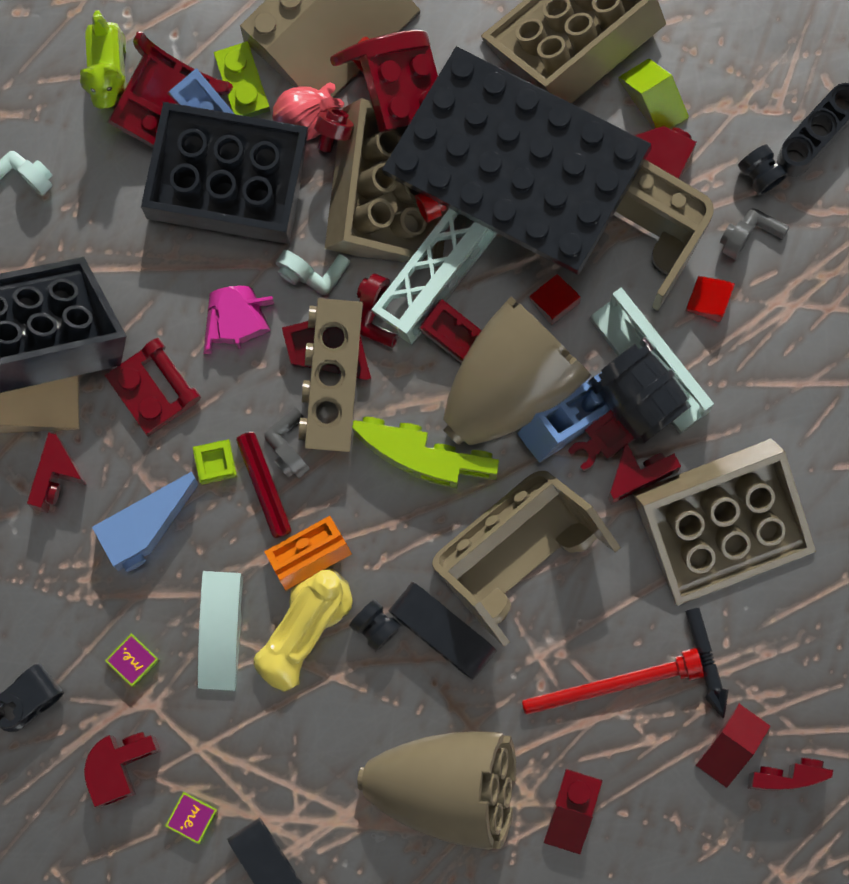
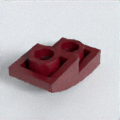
M801 758L800 764H791L789 766L788 778L783 777L784 770L761 766L760 773L752 772L749 774L747 788L768 791L802 788L832 778L833 770L823 768L824 761L810 758Z

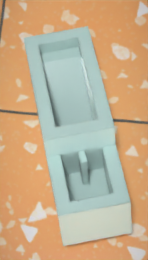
M203 571L198 643V689L236 691L242 621L243 576L241 573Z

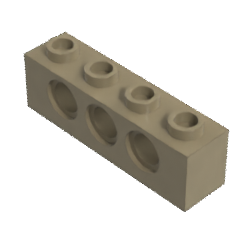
M318 298L317 306H310L308 328H315L314 343L306 344L305 365L312 366L311 381L303 380L302 403H309L308 417H300L298 440H305V448L350 452L363 302ZM337 327L343 331L345 339L340 347L332 349L323 343L322 337L326 329ZM327 364H334L341 371V379L334 386L324 385L319 377L321 368ZM324 401L334 403L338 409V416L331 423L321 422L316 415L318 405Z

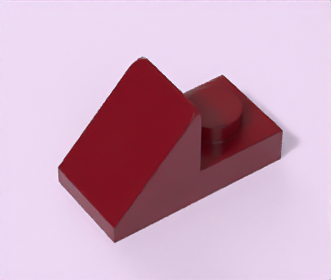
M48 432L27 504L33 510L48 513L50 505L57 503L61 484L57 483L58 478L86 485L85 480L61 439L56 434Z
M626 443L608 496L610 504L621 501L633 495L632 492L658 483L678 473L681 465L675 453L667 457L663 453L656 454L643 462L644 468L640 469L631 449Z
M565 769L543 843L579 855L581 854L593 819V811L603 780Z

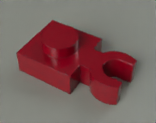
M610 410L585 429L590 440L574 443L569 448L568 453L572 456L579 450L586 451L589 458L580 466L582 471H586L594 465L596 456L599 453H602L608 461L624 449L626 443L629 445L635 438L619 420L616 421L613 417V412Z

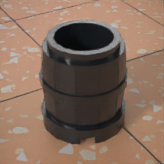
M647 337L642 338L639 342L643 348L639 350L636 344H634L601 370L602 373L599 374L602 380L597 382L592 377L587 382L595 394L600 393L607 406L613 412V417L616 421L619 420L636 440L640 438L643 443L647 442L691 407L687 401L690 397L676 378L675 372L672 369L670 370L653 351L655 347Z

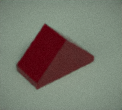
M739 703L695 766L722 786L728 788L753 757L770 725Z

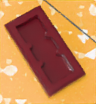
M443 299L436 303L418 327L419 331L461 364L473 342L482 331Z

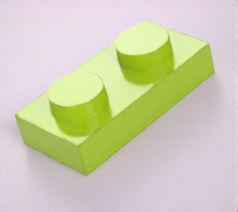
M248 41L213 52L222 80L228 81L233 85L231 92L227 96L234 114L254 117L270 112L269 103Z

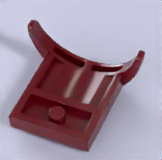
M423 30L401 31L371 38L345 48L330 58L333 66H339L360 58L380 133L408 127L438 77L429 36Z
M138 31L133 39V44L142 57L107 123L153 148L163 102L176 104L167 92L195 69L166 53L149 40L143 32ZM200 72L220 96L228 95L231 92L233 85L230 82L219 80Z

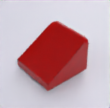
M558 274L528 297L551 325L561 319L581 301V296Z
M698 276L686 311L720 323L735 283Z

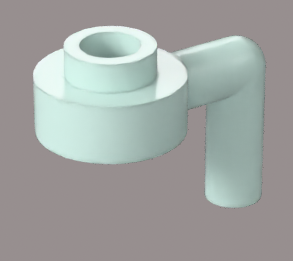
M9 151L0 159V180L13 168L41 196L53 186L49 181L53 175L39 160L32 164L15 151Z
M283 250L275 263L280 268L277 273L289 283L296 285L300 281L306 283L321 295H328L351 261L345 256L338 254L323 277L314 272V269L306 261L288 250Z

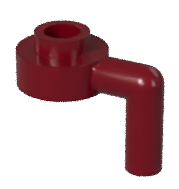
M328 108L327 112H320L318 114L314 129L321 134L317 147L319 150L330 153L335 139L343 141L350 139L354 123L348 119L349 114L335 108Z
M374 273L369 278H364L361 281L357 291V298L360 299V302H363L360 335L393 348L398 341V334L372 324L375 314L371 309L391 285L390 279Z

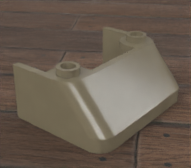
M645 160L615 212L660 237L654 246L652 260L657 269L668 276L658 290L652 308L659 311L707 229L714 213V207L707 195Z
M537 471L526 477L445 545L435 555L432 566L476 620L505 647L510 641L497 624L507 617L511 607V602L505 595L506 592L560 547L570 553L583 552L597 538L615 553L621 547L592 505L548 471Z

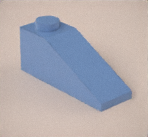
M599 374L594 376L597 382L602 380ZM588 381L583 383L572 395L557 406L547 411L536 413L531 422L522 427L517 433L539 463L578 438L585 432L587 427L610 411L600 393L595 394L587 384Z
M192 472L92 527L114 568L118 571L124 568L128 572L146 562L144 557L152 553L198 487L199 483Z

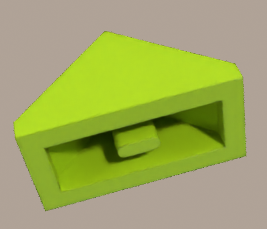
M646 59L618 77V80L652 129L662 126L672 129L689 118L672 74L651 59Z

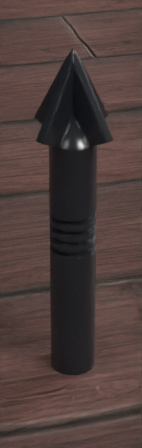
M700 608L685 611L695 648H697L703 666L704 679L709 692L705 699L724 718L729 689L722 687L716 664H714V657H712L713 653H711L712 649Z

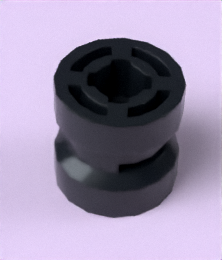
M768 144L758 147L738 164L742 173L753 179L752 187L758 195L769 192L789 175L783 165L775 164L773 159L774 152Z
M376 599L367 604L349 624L357 634H363L367 638V644L375 652H378L402 627L394 617L388 618L383 613V606Z

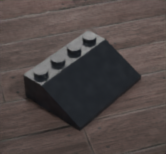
M163 102L141 203L146 219L290 244L297 210L308 127Z
M85 257L0 274V393L121 366L127 336Z

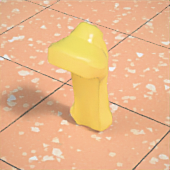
M326 568L292 587L289 609L267 644L254 657L256 671L272 687L285 692L299 685L303 661L311 653L323 631L337 624L351 610L353 600L349 583L337 571Z

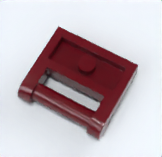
M160 338L151 340L142 350L121 363V366H117L104 375L147 437L191 408L201 399V395L196 388H190L164 351L166 346ZM151 360L154 361L178 395V399L171 404L144 368V365Z

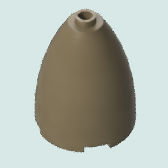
M511 296L488 321L464 357L447 398L443 420L448 425L443 430L458 445L463 441L468 445H474L502 437L529 424L536 413L547 411L563 402L592 375L520 303L518 304Z
M470 731L428 736L386 750L370 759L365 767L360 768L357 785L359 790H363L364 797L375 807L411 829L439 840L462 846L487 850L492 848L501 849L506 841L514 810L509 806L512 797V781H516L515 748L511 736H504L500 732Z

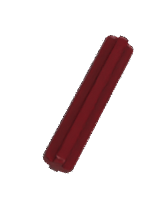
M244 433L236 438L238 447L271 534L274 538H281L291 533L289 521L255 433Z

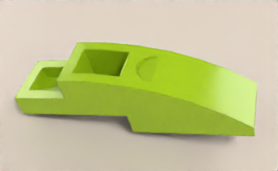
M363 417L362 421L353 420V433L367 448L386 462L417 478L456 489L460 474L490 480L497 479L499 459H493V454L490 452L471 450L470 455L455 452L456 447L446 444H434L433 448H428V432H422L421 426L411 423H400L398 428L384 425V420L375 417Z

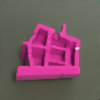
M229 286L211 292L208 302L203 354L212 353L213 343L234 344L238 349H242V343L270 332L271 330L261 311V307L275 305L273 296L257 298L253 288L250 286Z

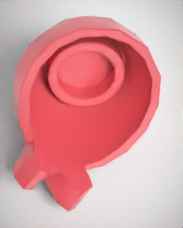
M331 82L327 83L320 90L308 86L294 87L284 91L278 97L273 106L272 119L277 122L308 127L307 141L320 134L314 129L318 114L320 112H327L328 108L341 109L344 106V102L341 99L331 97V94L336 89L335 84Z

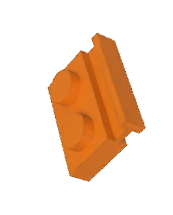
M331 516L320 520L264 551L285 591L352 555Z

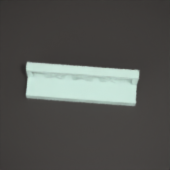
M450 208L371 309L375 315L396 328L399 336L411 345L422 333L418 330V327L440 299L444 301L448 299L498 234L477 222H474L470 228L455 230L454 219L459 213ZM450 226V231L445 232L447 228ZM462 237V239H461V240L459 241V243L457 244V239H456V238ZM452 239L453 250L449 256L433 259L432 248L436 242ZM428 254V260L423 261V259ZM440 266L439 269H438V270L436 271V273H435V268H434V267ZM430 268L431 279L426 286L411 288L410 276L413 272L419 269ZM405 284V285H406V289L400 290V289L403 287V285ZM418 295L416 299L413 301L412 296ZM407 297L409 308L400 319L385 310L393 299Z
M622 287L612 294L610 302L590 316L589 320L618 356L634 344L640 350L643 347L639 342L642 338L647 337L655 347L653 351L670 370L672 369L675 372L676 378L690 397L687 401L691 405L688 410L671 422L679 434H682L711 411L714 405L712 400Z

